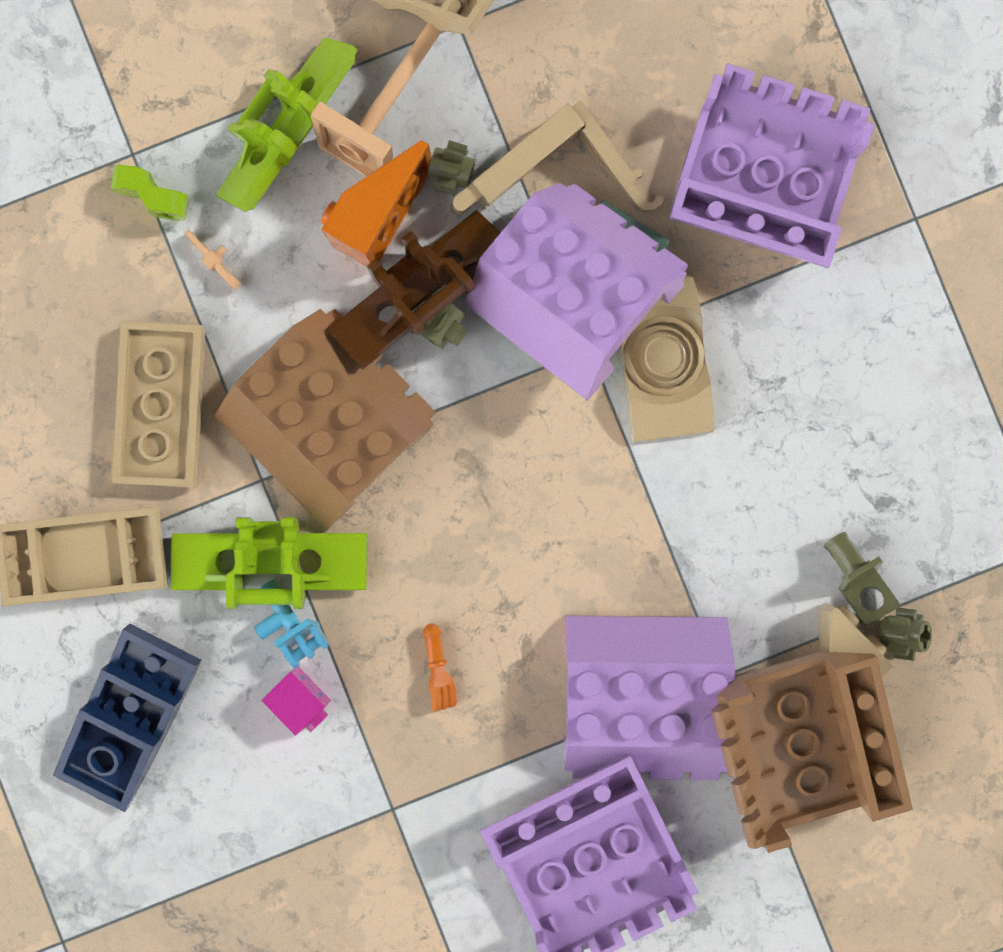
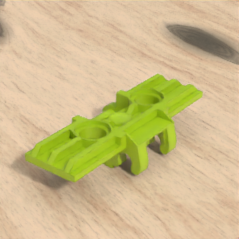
M324 37L299 73L289 80L279 71L271 69L266 71L264 74L266 80L238 121L236 123L231 122L227 128L233 136L245 144L241 157L215 196L245 213L255 208L283 166L287 167L294 153L312 129L311 113L320 101L327 105L326 103L355 63V54L358 50L354 46ZM276 96L283 104V110L272 126L269 127L258 120Z
M237 517L236 528H239V533H172L171 590H226L227 609H237L239 605H293L294 609H303L305 590H367V533H300L299 521L296 517H282L281 521H253L251 517ZM233 550L235 566L227 574L220 569L218 561L224 551ZM307 550H314L321 557L320 568L312 574L305 573L299 565L301 554ZM291 574L292 589H243V575Z

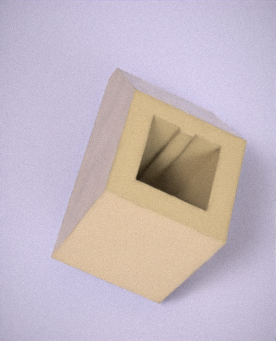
M824 603L819 608L818 652L875 654L878 658L882 677L894 667L884 657L887 653L885 646L871 634L865 637L855 627L859 620L850 610L843 605L837 608L834 605Z

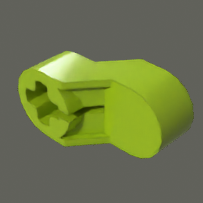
M129 165L114 166L111 191L128 197L140 198L146 206L148 213L157 218L175 221L185 220L188 195L171 189L159 188L151 177L152 174L142 167Z

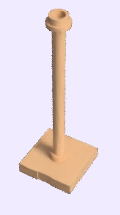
M427 23L359 125L320 101L311 113L318 148L365 177L391 161L393 158L392 146L373 135V133L442 31Z

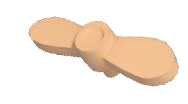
M188 230L185 233L186 237L204 254L201 260L210 270L214 271L216 269L228 285L234 289H238L242 285L222 264L224 261L222 256L228 251L223 245L216 251L213 249L209 250L192 231Z

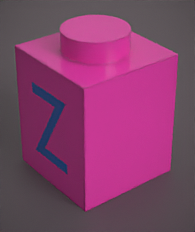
M297 667L286 675L261 701L296 736L304 728L311 733L328 716L323 709L329 704L331 699L300 667Z

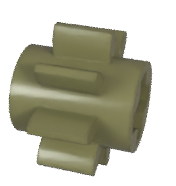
M449 140L447 148H435L429 165L428 177L436 179V190L455 195L457 187L466 188L470 184L476 159L467 156V145Z
M450 303L423 325L425 330L420 335L442 350L448 342L458 346L468 332L461 324L466 315Z
M898 607L896 609V616L889 615L882 620L879 630L880 642L885 647H888L887 652L894 654L895 658L915 661V652H926L930 647L932 640L930 623L923 621L924 616L917 614V610Z

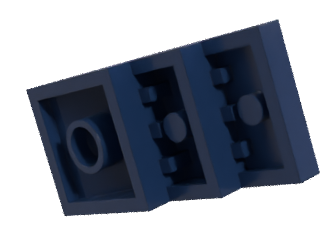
M128 624L121 632L109 663L101 669L88 703L79 710L53 776L126 812L148 773L202 660L132 624Z

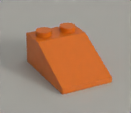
M422 140L344 191L337 203L334 201L329 203L321 218V224L324 225L321 231L333 248L366 267L375 259L381 261L428 179V170L432 158L428 143Z

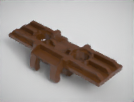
M477 210L430 247L427 245L422 247L416 235L410 231L401 238L405 246L406 256L387 271L378 259L368 264L367 269L379 288L327 329L328 333L363 370L407 333L419 335L425 330L423 325L464 292L471 293L476 288L473 277L479 259L501 232ZM451 256H457L461 258L463 262L457 264ZM394 306L397 313L389 322L380 321V312L386 307Z

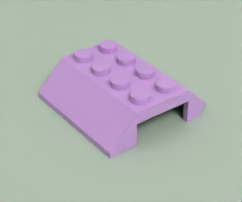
M727 63L723 75L714 74L675 190L669 219L829 268L842 227L837 226V221L858 156L868 148L875 125L866 122L870 108L842 99L837 111L833 112L830 110L835 97L805 87L801 88L799 96L795 100L791 98L795 84L764 74L758 87H753L751 84L755 75L754 71Z
M558 183L533 193L480 257L473 277L476 288L468 294L465 305L588 401L613 372L614 367L609 359L656 302L661 298L669 304L682 289L688 264L666 248L656 252L659 243L635 226L624 229L627 224L625 219L602 203L594 206L596 199L576 184L566 187Z
M565 615L567 693L564 762L565 771H572L573 779H581L629 754L641 778L642 772H649V779L682 780L683 772H689L690 780H719L720 772L728 773L721 749V744L726 739L718 737L711 711L719 704L717 695L735 680V661L727 617Z
M630 754L480 829V833L497 868L503 867L535 932L536 947L539 952H584L588 948H590L591 952H614L626 946L621 931L627 929L632 940L636 941L664 927L658 915L659 912L665 910L672 923L698 910L691 896L699 892Z

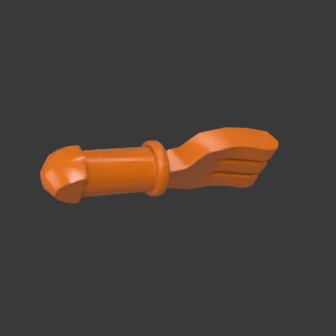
M429 623L425 626L422 636L425 638L428 656L427 667L430 668L431 673L429 678L431 707L433 712H437L441 709L445 710L455 707L457 699L453 678L446 672L444 667L447 661L444 660L440 636L442 635L441 630L436 624Z

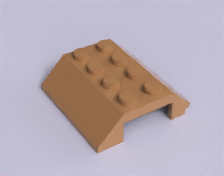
M319 309L293 325L233 384L214 415L326 531L356 503L354 500L410 445L414 446L434 425L430 418L436 413L417 392L409 398L404 394L411 386L389 364L380 369L377 364L382 360L381 356L363 370L327 331L330 326L342 318L335 309L327 314Z
M816 652L739 675L717 695L719 704L711 711L718 737L726 739L721 744V749L728 775L736 777L731 782L738 812L740 815H745L741 823L749 848L757 849L764 847L770 853L791 847V839L785 829L858 807H862L873 822L913 810L878 658L875 654Z

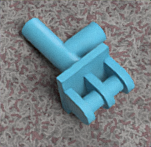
M271 580L261 586L260 589H279L275 580ZM271 605L275 613L254 626L256 633L262 640L280 628H285L287 633L273 643L281 649L285 658L294 669L301 665L300 660L303 658L311 659L315 656L314 651L319 647L325 649L330 646L321 630L322 626L320 623L311 619H306L300 623L290 605ZM313 634L314 637L309 640L306 639L307 636ZM298 643L299 647L293 650L291 647Z

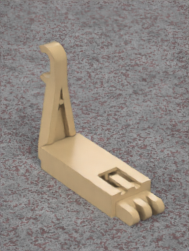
M580 100L572 107L567 103L454 197L450 208L452 213L458 216L464 214L477 202L486 209L578 132L579 134L576 136L578 140L616 183L636 210L650 212L662 204L665 196L657 195L650 203L645 202L634 188V181L643 176L644 168L636 169L633 172L630 170L592 114Z

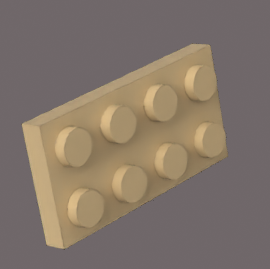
M120 321L111 484L197 488L205 326Z

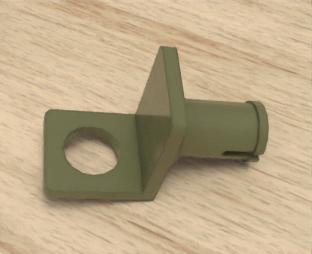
M842 532L825 543L824 548L828 550L845 574L838 589L865 626H869L897 609L900 603L877 572L883 562L881 558L877 557L872 561H865L848 538V534ZM867 588L878 590L883 596L882 607L875 611L865 609L859 601L860 593Z

